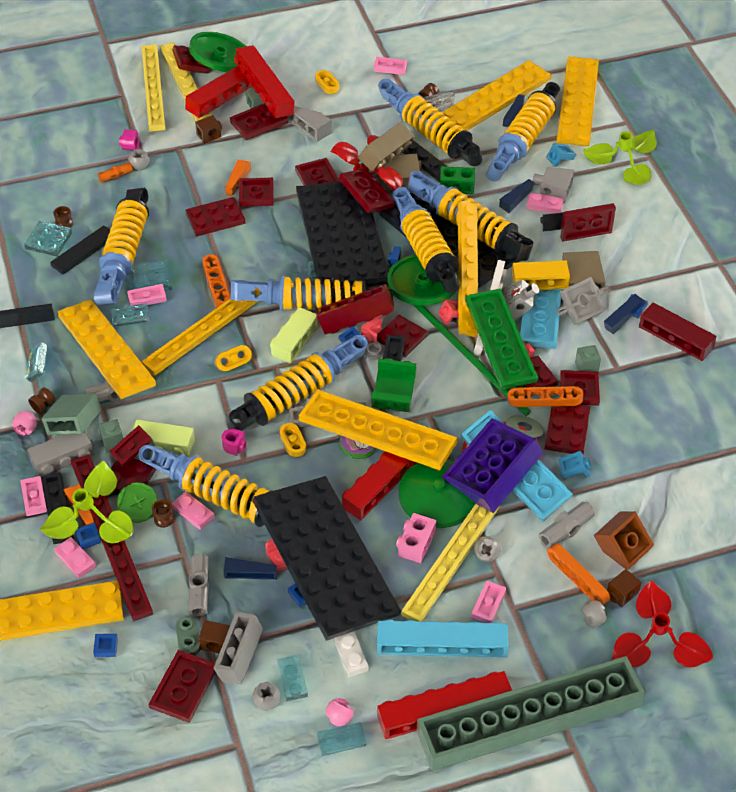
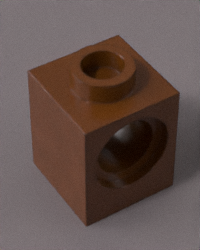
M213 115L195 122L196 134L204 144L221 137V122L217 121Z
M625 569L608 583L607 591L610 595V600L622 608L639 594L642 582Z
M205 620L198 638L200 650L219 654L230 625Z

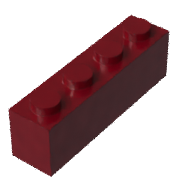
M384 284L317 308L316 317L325 335L328 333L334 334L340 331V329L356 326L357 323L369 322L374 317L390 314L394 311V302L387 285Z
M654 302L641 314L639 328L700 361H703L714 349L716 335Z

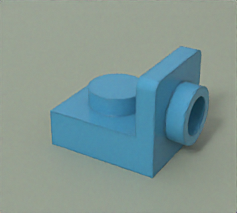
M553 143L546 158L553 166H558L561 159L574 160L577 154L568 145Z
M581 451L558 459L564 479L582 472L586 477L590 476L589 469L592 468L588 457H584Z

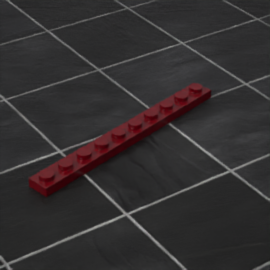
M90 454L71 460L77 481L83 489L87 477L95 468ZM99 495L98 498L92 497L93 505L108 519L113 511L107 496ZM90 509V513L92 515L95 526L99 533L100 526L105 521H103L92 509ZM100 536L133 622L153 615L152 607L125 541L107 543Z

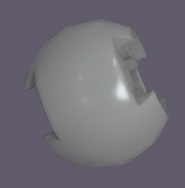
M136 149L130 153L128 162L131 163L133 169L144 170L149 164V156L147 152Z
M484 536L476 542L474 551L479 560L492 562L499 557L501 547L495 538ZM484 544L492 546L493 549H491L490 555L488 552H483Z
M593 600L583 605L581 612L583 611L585 617L583 620L587 626L593 628L600 627L606 622L608 616L605 615V607L601 602Z
M264 682L255 687L253 701L259 709L268 711L274 709L279 704L281 694L276 685Z

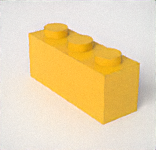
M567 260L513 263L511 276L513 283L524 280L529 285L536 284L539 290L566 289L569 286L570 274Z

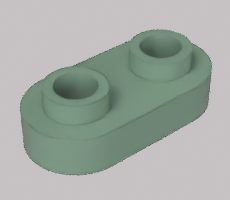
M190 616L180 618L176 623L178 648L181 651L196 656L200 652L197 621Z

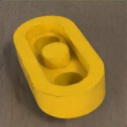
M320 70L316 72L315 81L325 93L334 94L339 91V82L329 71Z
M239 345L219 353L215 358V366L220 371H229L246 364L251 359V350L247 346ZM240 351L243 353L242 358L238 357ZM223 358L226 359L225 365H222L221 360Z
M294 423L283 424L280 427V438L287 453L292 457L303 456L306 452V442L298 426Z

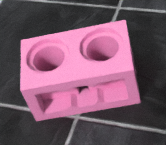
M413 513L411 519L406 520L403 529L404 534L403 536L399 535L396 547H398L399 557L421 564L436 533V520Z

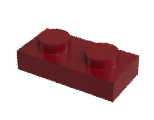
M138 425L109 452L125 467L139 454L140 448L144 445H149L153 439Z

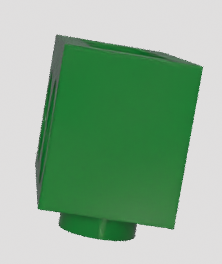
M441 166L440 185L446 186L447 189L449 187H456L463 194H474L475 168Z

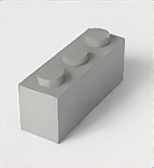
M85 431L82 434L61 435L27 449L30 462L37 476L41 477L70 466L71 460L89 454L90 457L94 456L92 443Z
M235 613L214 666V670L222 682L242 685L263 630L255 614Z

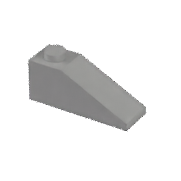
M294 106L293 115L287 116L291 123L317 142L332 133V120L321 112Z

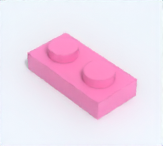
M376 57L374 63V71L381 73L405 75L407 60Z
M530 192L526 209L561 213L564 198Z
M163 284L127 291L131 309L167 301Z
M41 476L20 480L27 516L47 512Z
M188 492L183 493L171 503L172 508L199 530L203 529L215 518L214 513Z
M72 537L54 548L58 557L79 579L96 568L95 562Z
M486 581L471 613V618L483 623H492L506 593V587Z

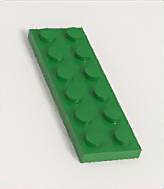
M501 289L466 295L465 302L501 390L537 382L538 376Z

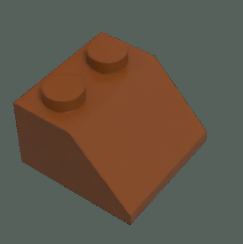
M636 511L618 512L594 534L602 551L627 570L654 546Z

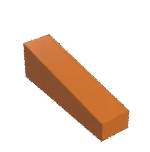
M237 160L225 186L226 195L233 196L239 187V178H246L251 171L250 161Z
M80 484L64 489L65 496L72 507L75 504L72 500V495L77 489L81 488ZM78 509V517L84 526L94 523L90 510L83 511Z

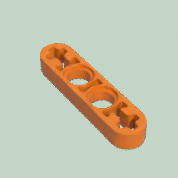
M208 254L202 259L203 269L214 305L219 307L230 299V294L218 257ZM213 273L219 274L217 277L210 276ZM215 286H222V287H223L222 289H219V290L214 289Z
M575 386L513 388L508 392V403L513 407L577 406L583 402V390ZM553 394H557L560 397L558 399H553L550 396ZM532 395H539L540 398H539V399H532L531 396H532Z
M555 543L547 549L549 559L592 601H599L603 605L610 601L608 591L560 544Z

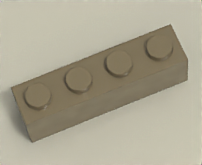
M399 122L367 145L358 158L371 171H374L376 168H382L386 161L389 163L395 155L398 156L404 149L406 150L412 144L411 140L415 135L404 124Z

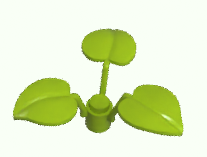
M654 129L635 137H633L631 132L624 131L620 133L619 142H616L614 151L611 145L599 143L583 149V152L592 163L604 165L612 161V155H615L620 147L622 151L629 153L631 168H627L623 173L624 180L633 185L647 184L651 180V170L645 164L634 165L631 149L635 152L638 150V152L643 154L655 150L657 146Z
M104 461L99 463L89 474L85 481L84 489H77L73 493L74 512L69 507L57 508L49 515L44 525L40 528L42 533L54 539L68 538L78 529L79 525L75 520L78 517V509L83 511L92 509L105 521L99 529L100 536L105 542L118 543L132 536L133 523L125 512L113 511L107 519L93 505L92 497L98 498L99 495L107 496L117 486L116 475Z

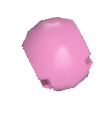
M28 411L19 412L14 416L12 422L13 429L23 436L32 434L37 427L35 415Z
M342 698L331 700L326 707V715L331 719L330 722L338 727L347 725L353 718V709Z

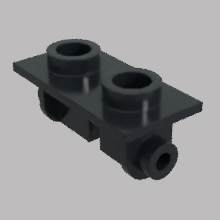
M563 212L542 215L540 223L543 224V232L560 230Z

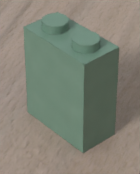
M97 394L61 395L42 417L47 435L82 434L101 411Z

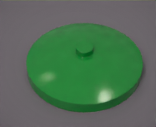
M200 32L191 38L189 51L194 59L204 66L217 71L228 72L238 66L234 62L236 48L246 47V45L226 34Z
M416 254L398 260L388 272V288L394 290V296L397 299L408 304L420 306L434 305L446 301L456 293H447L440 282L429 280Z
M447 459L440 470L417 463L404 473L399 484V501L404 512L410 518L413 513L434 519L436 520V528L456 526L465 520L476 503L442 478L455 461Z

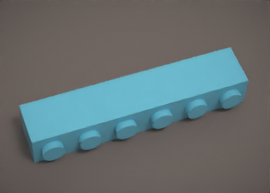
M413 620L378 621L377 655L505 658L508 655V624L500 622L479 623L475 621L470 623H458L456 621L415 622Z

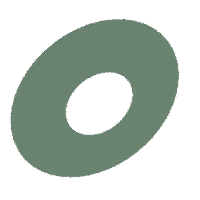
M514 415L506 420L507 426L532 438L539 437L544 433L542 425L532 418ZM519 422H526L532 426V430H522L517 424Z

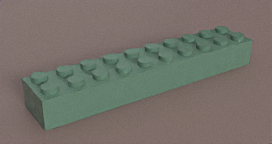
M627 656L419 718L417 719V734L431 770L435 771L642 707L645 692Z

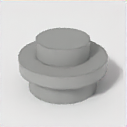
M377 342L369 343L365 350L366 357L372 360L381 358L384 353L382 346Z

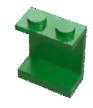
M389 358L378 359L375 389L371 397L373 408L410 412L416 377V363L395 361Z

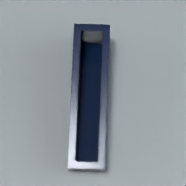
M518 95L503 118L504 127H509L522 109L525 95Z
M528 179L500 198L499 207L510 213L533 190L534 182Z
M634 294L604 320L605 329L614 335L644 304V299Z
M225 557L224 577L225 579L277 580V565Z

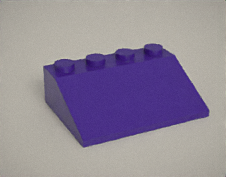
M491 418L442 478L477 505L494 513L541 457L543 452L536 439Z

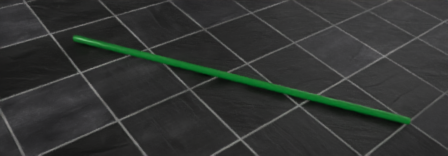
M413 305L508 398L509 389L501 390L496 376L425 306ZM517 407L525 416L531 413L528 407Z

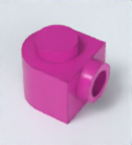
M124 129L122 136L119 138V145L124 150L138 149L140 141L137 130Z
M236 429L224 431L222 433L223 450L235 456H238L240 451L244 452L247 446L245 433Z

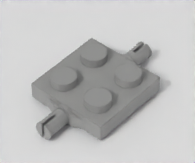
M589 277L559 291L564 306L556 309V312H559L557 315L561 316L568 312L575 325L607 310L602 296L610 293L609 286L606 285L599 289L592 277Z

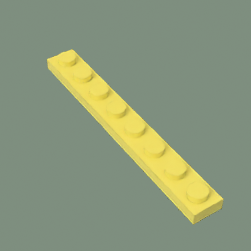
M175 42L161 45L160 51L186 101V96L197 90L198 87L188 70L178 68L172 51L173 46L176 45ZM210 112L202 116L201 118H198L192 114L195 122L206 117L212 116Z
M157 44L144 45L141 47L149 132L166 130L158 48Z
M477 504L474 505L402 609L401 616L415 622H422L500 506L492 513Z

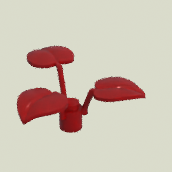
M370 135L367 138L368 145L377 139L378 136ZM339 142L331 149L330 152L338 155L349 164L355 165L353 170L367 168L368 171L370 170L364 163L359 164L358 150L350 143ZM391 167L377 168L370 172L372 175L378 172L379 176L394 190L402 187L403 179L401 175Z
M650 581L642 588L637 597L636 610L642 618L648 619L653 617L651 629L643 641L636 633L627 632L620 635L614 644L612 659L615 660L627 656L632 667H639L645 664L651 656V651L645 644L648 643L654 633L656 635L669 633L673 643L677 645L673 651L674 658L682 666L691 668L702 665L713 659V653L708 644L695 633L684 632L680 635L679 641L676 640L672 632L673 629L669 627L670 618L668 614L672 607L671 599L654 581Z

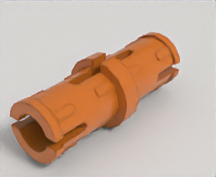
M130 162L119 166H112L111 169L99 172L98 178L101 183L133 172V168Z

